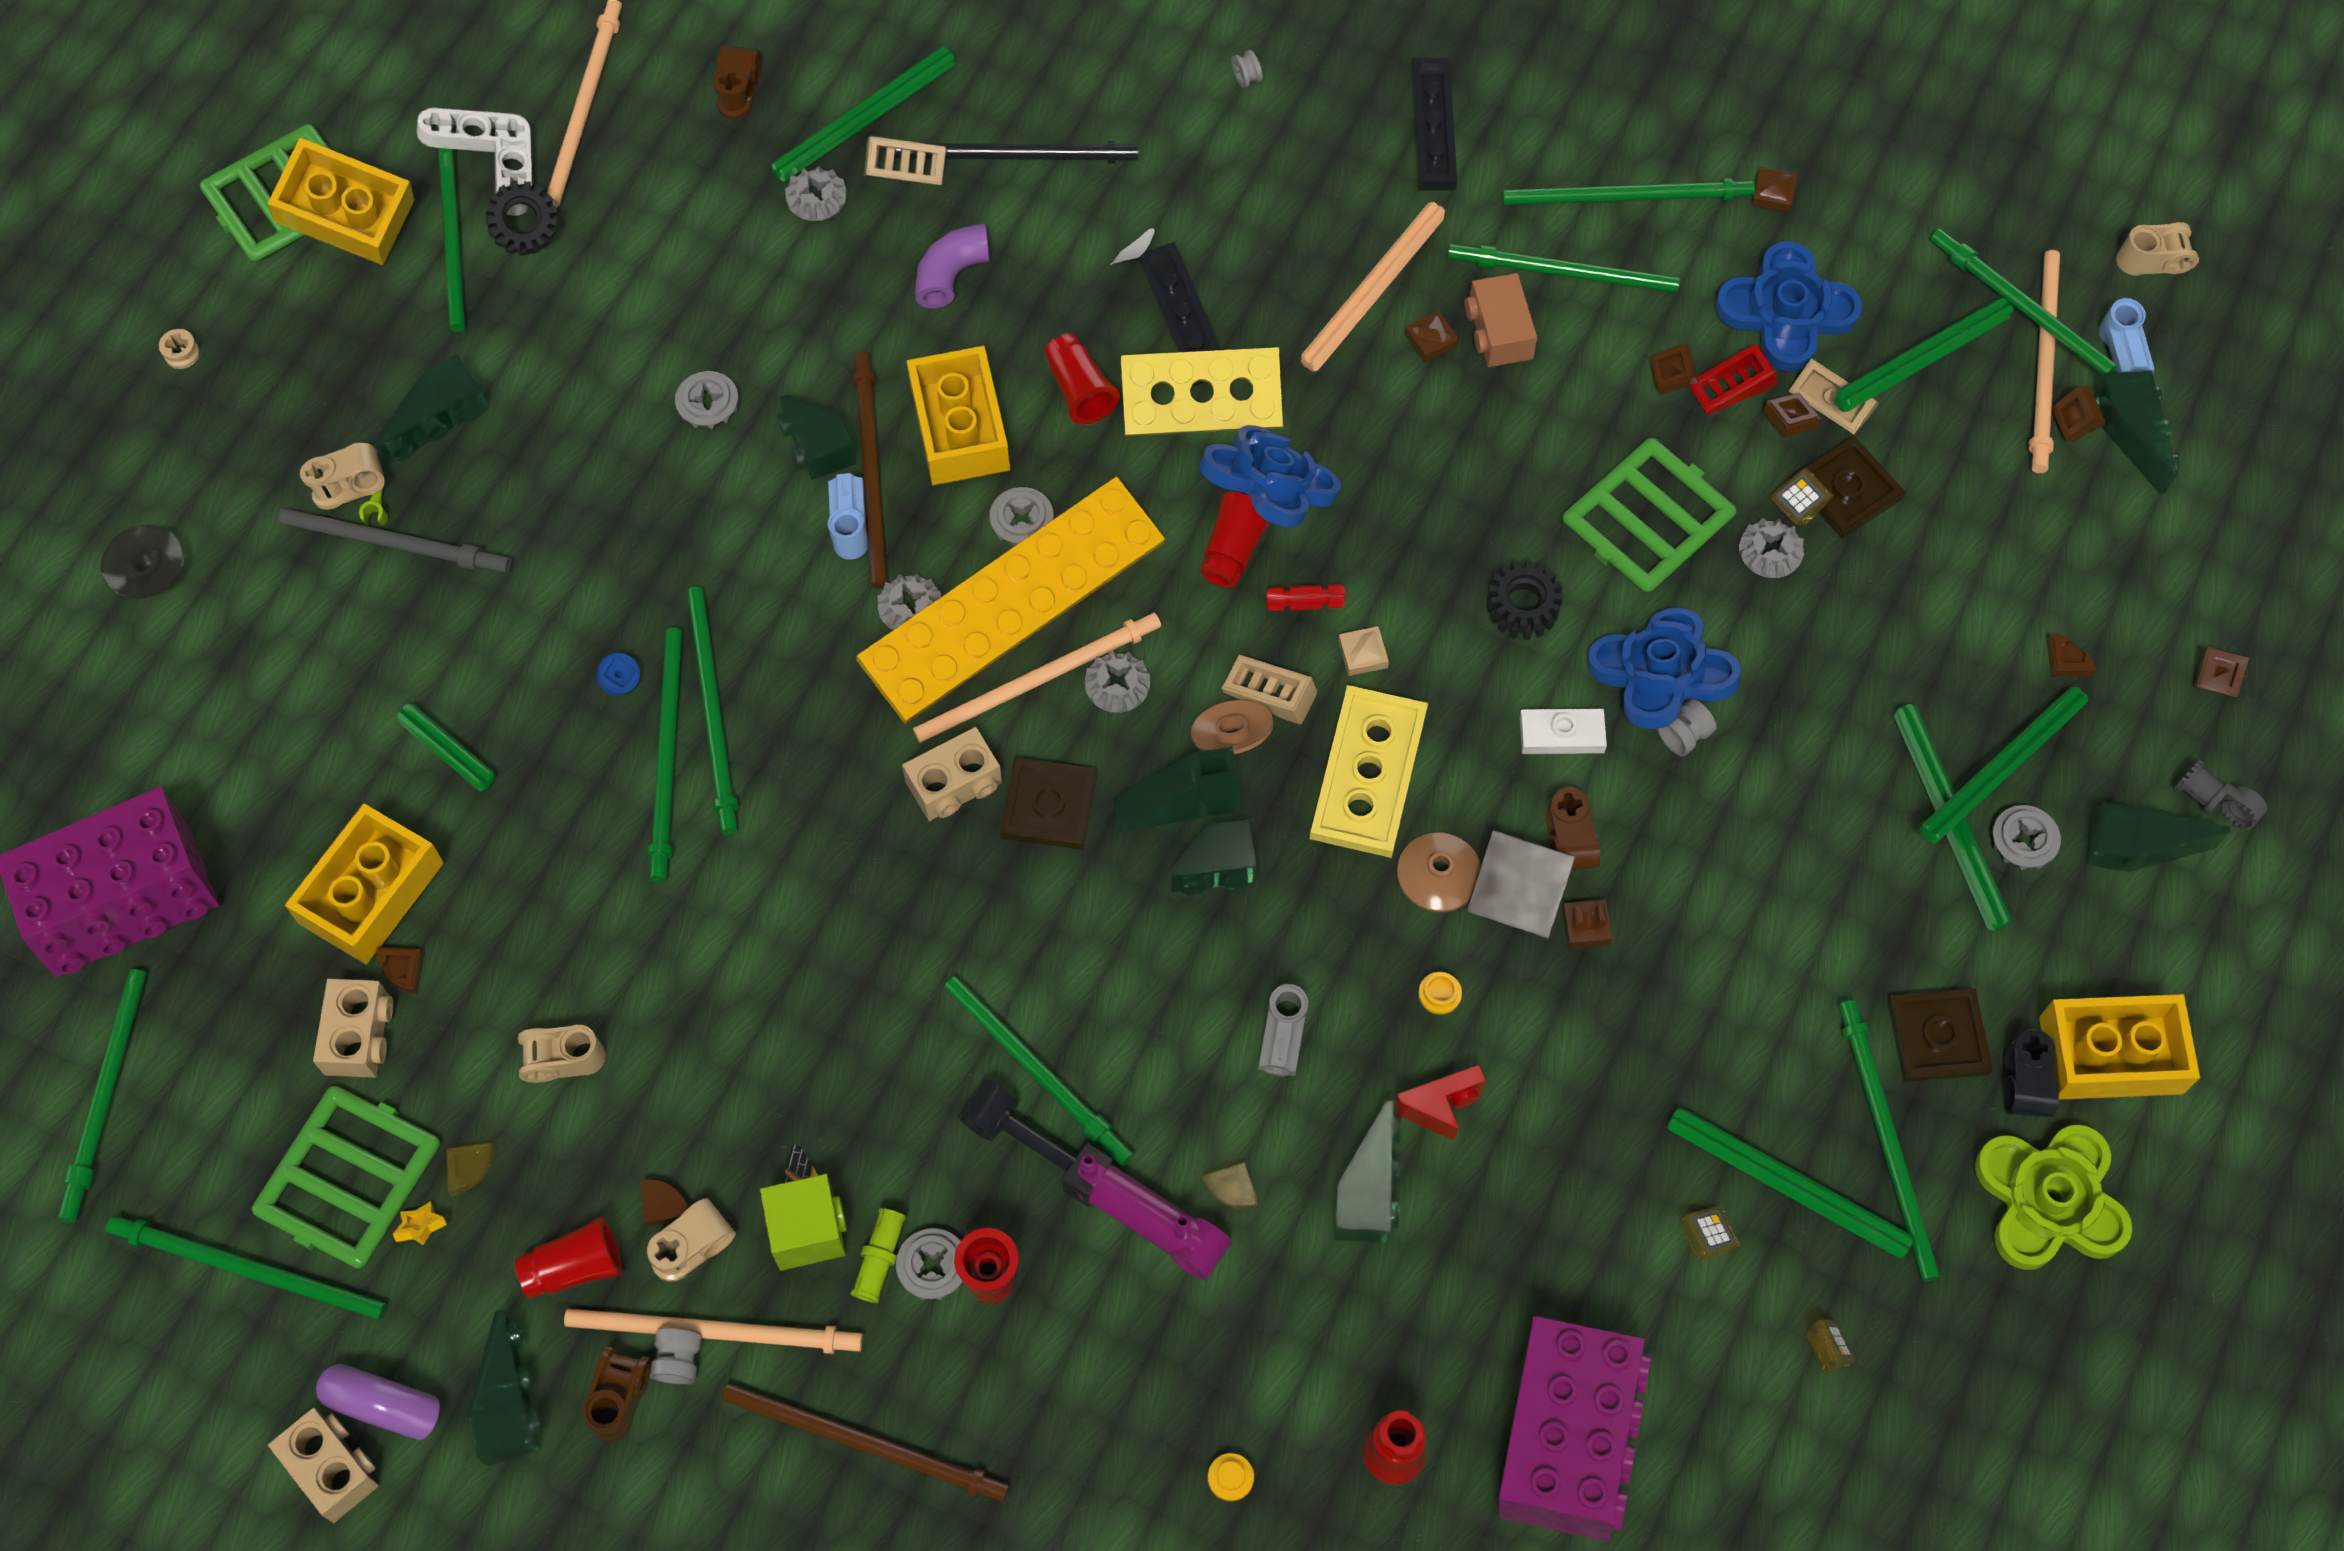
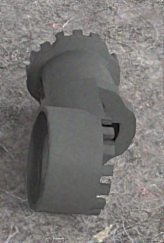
M2201 760L2176 785L2175 789L2177 791H2186L2204 806L2203 811L2209 815L2214 809H2217L2225 818L2229 819L2230 823L2234 820L2236 827L2240 824L2241 829L2245 827L2247 830L2253 828L2268 809L2266 802L2257 792L2245 786L2235 788L2229 782L2223 784L2204 769L2205 763Z

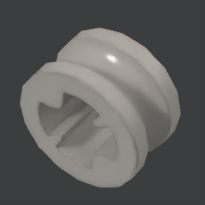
M1252 50L1245 51L1243 57L1239 55L1232 56V69L1237 82L1242 88L1249 87L1251 81L1256 84L1262 81L1263 76L1260 63Z

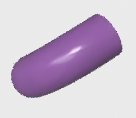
M985 224L972 225L951 231L930 245L917 268L915 296L919 305L926 308H940L950 304L954 300L953 285L957 274L967 266L989 262Z
M336 1364L327 1368L318 1379L316 1387L317 1398L325 1407L415 1440H423L431 1433L439 1415L440 1404L436 1396L346 1364Z

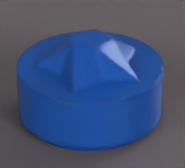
M623 653L608 655L598 666L596 672L597 682L600 688L609 695H626L635 688L639 681V666L629 655Z

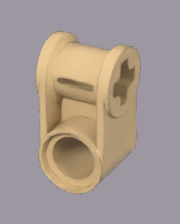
M2177 222L2166 225L2136 226L2131 230L2119 250L2116 262L2119 268L2129 275L2180 274L2194 268L2199 262L2197 252L2192 250L2189 237L2192 232L2189 224Z
M359 442L351 444L333 453L314 457L308 460L300 469V478L313 491L312 499L315 505L325 510L334 509L352 500L373 495L379 492L385 483L377 451L368 443ZM318 468L322 470L323 477L320 476ZM326 489H328L331 495L330 498H328L326 495Z
M584 1025L550 1029L533 1028L518 1034V1043L523 1046V1067L519 1069V1079L526 1082H547L557 1078L594 1074L601 1069L605 1062V1048L593 1031ZM585 1043L590 1044L587 1053L580 1057H573V1053L578 1046Z
M708 1198L702 1199L691 1205L678 1219L652 1237L647 1246V1256L656 1276L667 1282L678 1281L708 1258L715 1256L725 1249L735 1238L736 1232ZM669 1250L671 1254H677L678 1258L671 1262L668 1258H663L662 1254Z

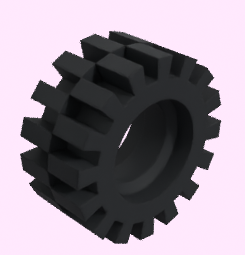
M512 181L507 187L505 185L499 187L496 194L493 193L486 211L488 233L490 237L495 239V244L499 248L503 246L506 248V252L510 254L513 251L519 252V256H526L527 252L535 254L539 252L541 247L545 248L549 244L550 239L553 238L557 225L556 206H553L552 197L549 194L546 195L542 187L539 185L533 187L531 182L524 181V184ZM523 204L534 210L537 216V223L532 230L517 232L508 225L506 214L512 206Z
M1519 560L1514 561L1511 564L1510 570L1505 565L1500 568L1499 575L1495 574L1492 579L1487 598V612H1491L1489 619L1492 624L1499 621L1497 630L1501 633H1504L1507 628L1511 629L1509 636L1516 639L1518 632H1523V640H1530L1532 632H1535L1537 638L1543 636L1545 628L1550 631L1554 626L1555 620L1557 621L1563 601V593H1561L1562 584L1560 581L1555 583L1557 575L1553 571L1547 575L1545 574L1546 565L1542 563L1539 564L1537 569L1532 568V560H1526L1524 567H1520ZM1515 590H1529L1539 597L1540 605L1534 610H1521L1511 604L1509 596Z

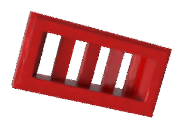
M1755 343L1699 375V383L1688 387L1708 416L1758 395L1777 385L1778 382L1776 372ZM1752 367L1757 373L1753 377L1747 372V369ZM1739 373L1744 382L1738 385L1732 375ZM1724 379L1730 390L1724 392L1718 381ZM1710 385L1717 397L1710 400L1703 387Z

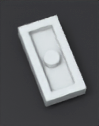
M1604 709L1521 710L1522 754L1605 753L1607 743Z

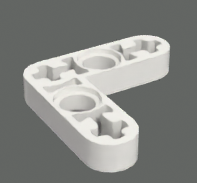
M441 108L426 109L418 116L417 136L427 146L494 152L495 194L498 192L499 187L502 185L507 187L512 181H517L518 184H524V181L531 182L532 186L529 123L521 116ZM430 125H438L439 131H432ZM451 125H456V133H451ZM468 125H475L480 127L484 133L474 137L466 134L463 129ZM491 128L496 129V136H491ZM508 130L515 131L517 137H510ZM507 159H516L523 164V168L514 171L509 170L503 165V162ZM523 204L514 205L508 210L507 214L513 216L521 215L529 209V206Z

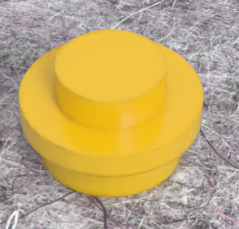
M1434 972L1422 980L1418 995L1422 1006L1426 1010L1434 1014L1443 1015L1452 1012L1458 1007L1462 997V989L1454 976L1445 972Z
M1228 1453L1219 1456L1211 1464L1208 1471V1484L1211 1491L1218 1498L1225 1501H1237L1244 1498L1252 1489L1254 1472L1251 1464L1244 1457Z

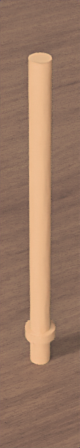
M608 0L604 14L600 15L597 21L599 29L547 191V194L553 199V206L559 207L613 33H617L620 27L618 17L622 4L618 0Z
M2049 250L2044 253L2041 306L2057 318L2060 253L2056 250ZM2041 326L2034 437L2029 441V451L2033 453L2032 471L2035 473H2045L2048 471L2049 454L2054 449V441L2050 438L2055 337Z
M1154 612L1135 622L1132 619L1123 622L1124 627L912 728L918 742L921 743L1090 662L1096 656L1100 657L1129 642L1134 645L1142 641L1141 636L1161 627L1158 616Z
M567 1309L564 1318L565 1327L656 1334L658 1329L673 1328L698 1333L705 1339L823 1348V1352L827 1354H834L835 1350L861 1352L863 1346V1333L837 1331L836 1326H826L825 1330L580 1309Z

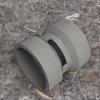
M1689 699L1682 705L1678 718L1670 725L1659 728L1658 733L1662 741L1672 752L1679 756H1686L1695 748L1696 741L1707 739L1716 731L1717 726L1714 717L1702 703Z
M658 1329L654 1343L658 1349L657 1359L651 1362L649 1377L656 1381L670 1384H693L697 1371L696 1366L693 1364L694 1354L700 1351L702 1336L698 1333L682 1329Z

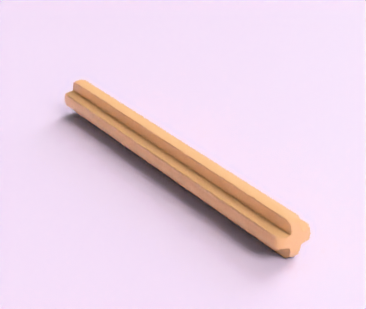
M1430 202L1423 208L1301 354V363L1304 367L1313 372L1321 368L1444 220L1445 210L1442 206H1438L1435 202Z

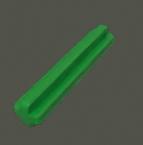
M408 703L403 709L398 711L396 717L399 723L478 791H486L495 782L496 777L489 767L416 705Z

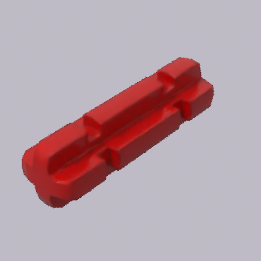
M1327 584V588H1322V585L1289 586V590H1284L1283 586L1269 587L1266 590V606L1270 611H1282L1284 606H1289L1290 610L1322 609V605H1328V608H1342L1346 602L1345 588L1342 584Z

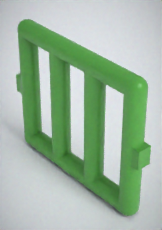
M310 124L304 125L205 178L200 183L201 191L218 214L216 218L226 234L231 232L251 261H259L305 236L303 233L274 222L267 204L271 196L253 171L273 160L283 173L290 158L287 152L295 148L300 137L330 149L315 127ZM239 178L277 231V233L259 243H256L219 190Z
M1648 438L1563 514V522L1595 549L1594 556L1605 566L1611 563L1642 591L1651 592L1736 515L1737 510L1734 504L1703 479L1704 472L1692 463L1690 466H1687L1658 440ZM1652 456L1716 512L1704 523H1699L1637 469ZM1624 480L1689 535L1675 549L1610 494ZM1598 504L1659 556L1662 561L1650 572L1646 573L1583 517Z
M331 1086L327 1089L252 1205V1212L256 1217L295 1236L293 1240L310 1251L316 1247L354 1268H362L367 1264L437 1152L440 1140L437 1136L398 1117L399 1113L396 1109L380 1102L379 1106H376L339 1086ZM340 1107L417 1146L418 1148L406 1168L403 1170L323 1129L336 1108ZM315 1144L393 1184L394 1187L382 1206L378 1208L299 1167L312 1145ZM290 1182L369 1223L370 1225L357 1246L354 1247L275 1206L274 1204L287 1184Z

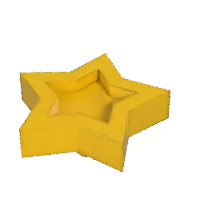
M430 1201L417 1210L401 1211L402 1223L395 1230L393 1236L396 1242L414 1239L424 1245L432 1232L447 1224L443 1216L435 1214L434 1206Z

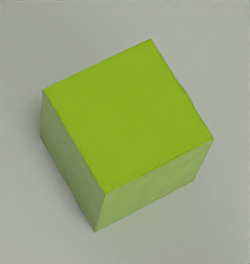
M827 1174L760 1189L771 1252L780 1271L846 1256L842 1232L847 1231L840 1196H834Z

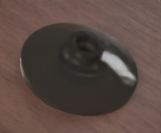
M154 525L136 526L123 531L108 544L102 556L101 572L108 586L121 596L133 599L152 597L168 589L177 580L184 565V551L176 536L167 529ZM152 565L149 569L142 571L144 567Z

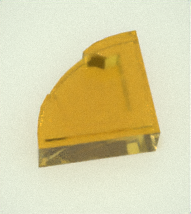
M491 1143L447 1148L448 1192L451 1195L463 1193L483 1179L492 1164L494 1147Z
M1244 1163L1202 1176V1182L1209 1194L1221 1204L1241 1210L1258 1208V1201Z

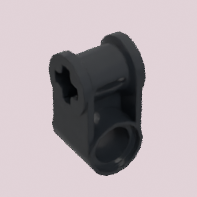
M2029 1029L2022 1032L2004 1050L2005 1084L2003 1103L2005 1112L2011 1115L2054 1117L2059 1102L2054 1043L2045 1032Z

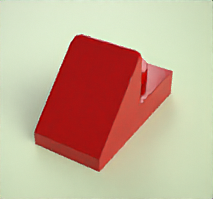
M1478 1065L1397 1094L1394 1108L1398 1116L1454 1140L1457 1135L1458 1125L1450 1106L1454 1105L1455 1109H1459L1475 1103L1479 1099L1478 1095L1482 1094L1486 1080Z

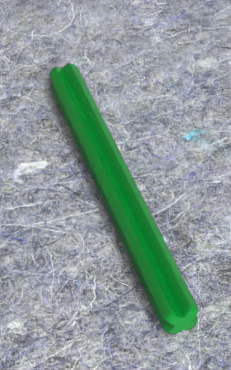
M945 46L939 48L771 164L774 176L780 182L787 181L791 176L799 173L803 168L815 162L955 65V57L952 52Z
M2004 297L1992 301L1839 389L1833 398L1834 404L1842 412L1854 409L2006 321L2014 311L2013 305L2008 303Z
M2077 686L2070 687L1930 816L1919 828L1920 836L1925 838L1929 844L1938 843L2080 711L2088 702L2087 694L2082 692Z
M1914 704L1901 706L1894 713L1895 721L1933 807L1937 811L1955 794V791L1917 706ZM1964 817L1946 836L1987 929L1998 931L2011 923V917L1969 822Z
M1678 1108L1670 1119L1668 1129L1671 1132L1890 1254L1903 1258L1910 1250L1914 1239L1911 1234L1684 1108Z

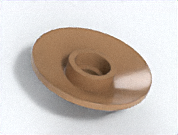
M1231 700L1222 702L1208 708L1195 719L1191 727L1192 740L1200 750L1214 755L1242 753L1258 746L1270 735L1274 724L1273 717L1266 706L1255 701Z
M1428 833L1414 839L1405 847L1398 861L1397 878L1405 896L1418 907L1432 912H1450L1470 902L1481 864L1473 848L1461 838L1447 833ZM1435 862H1444L1448 865V869L1446 871H1438L1434 868L1433 864Z

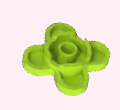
M2071 1125L2060 1130L2049 1142L2046 1149L2042 1151L2037 1150L2017 1137L1999 1136L1990 1140L1978 1153L1975 1171L1979 1182L1988 1192L2005 1202L2008 1207L1996 1227L1995 1244L2002 1258L2010 1265L2024 1270L2040 1268L2055 1256L2063 1242L2084 1255L2097 1259L2112 1257L2127 1245L2132 1235L2130 1216L2119 1202L2102 1192L2100 1184L2111 1163L2109 1145L2100 1133L2087 1126ZM2049 1194H2052L2057 1201L2053 1200Z

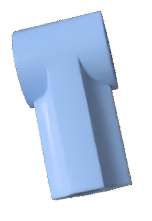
M2129 298L2117 300L2111 306L2098 329L2101 340L2109 346L2113 362L2118 365L2115 370L2118 380H2123L2124 383L2138 382L2145 377L2151 376L2155 370L2142 327L2146 318L2145 310L2140 303Z
M851 473L837 474L833 480L828 481L830 509L828 528L836 554L841 558L852 560L864 555L868 549L863 478L853 476Z

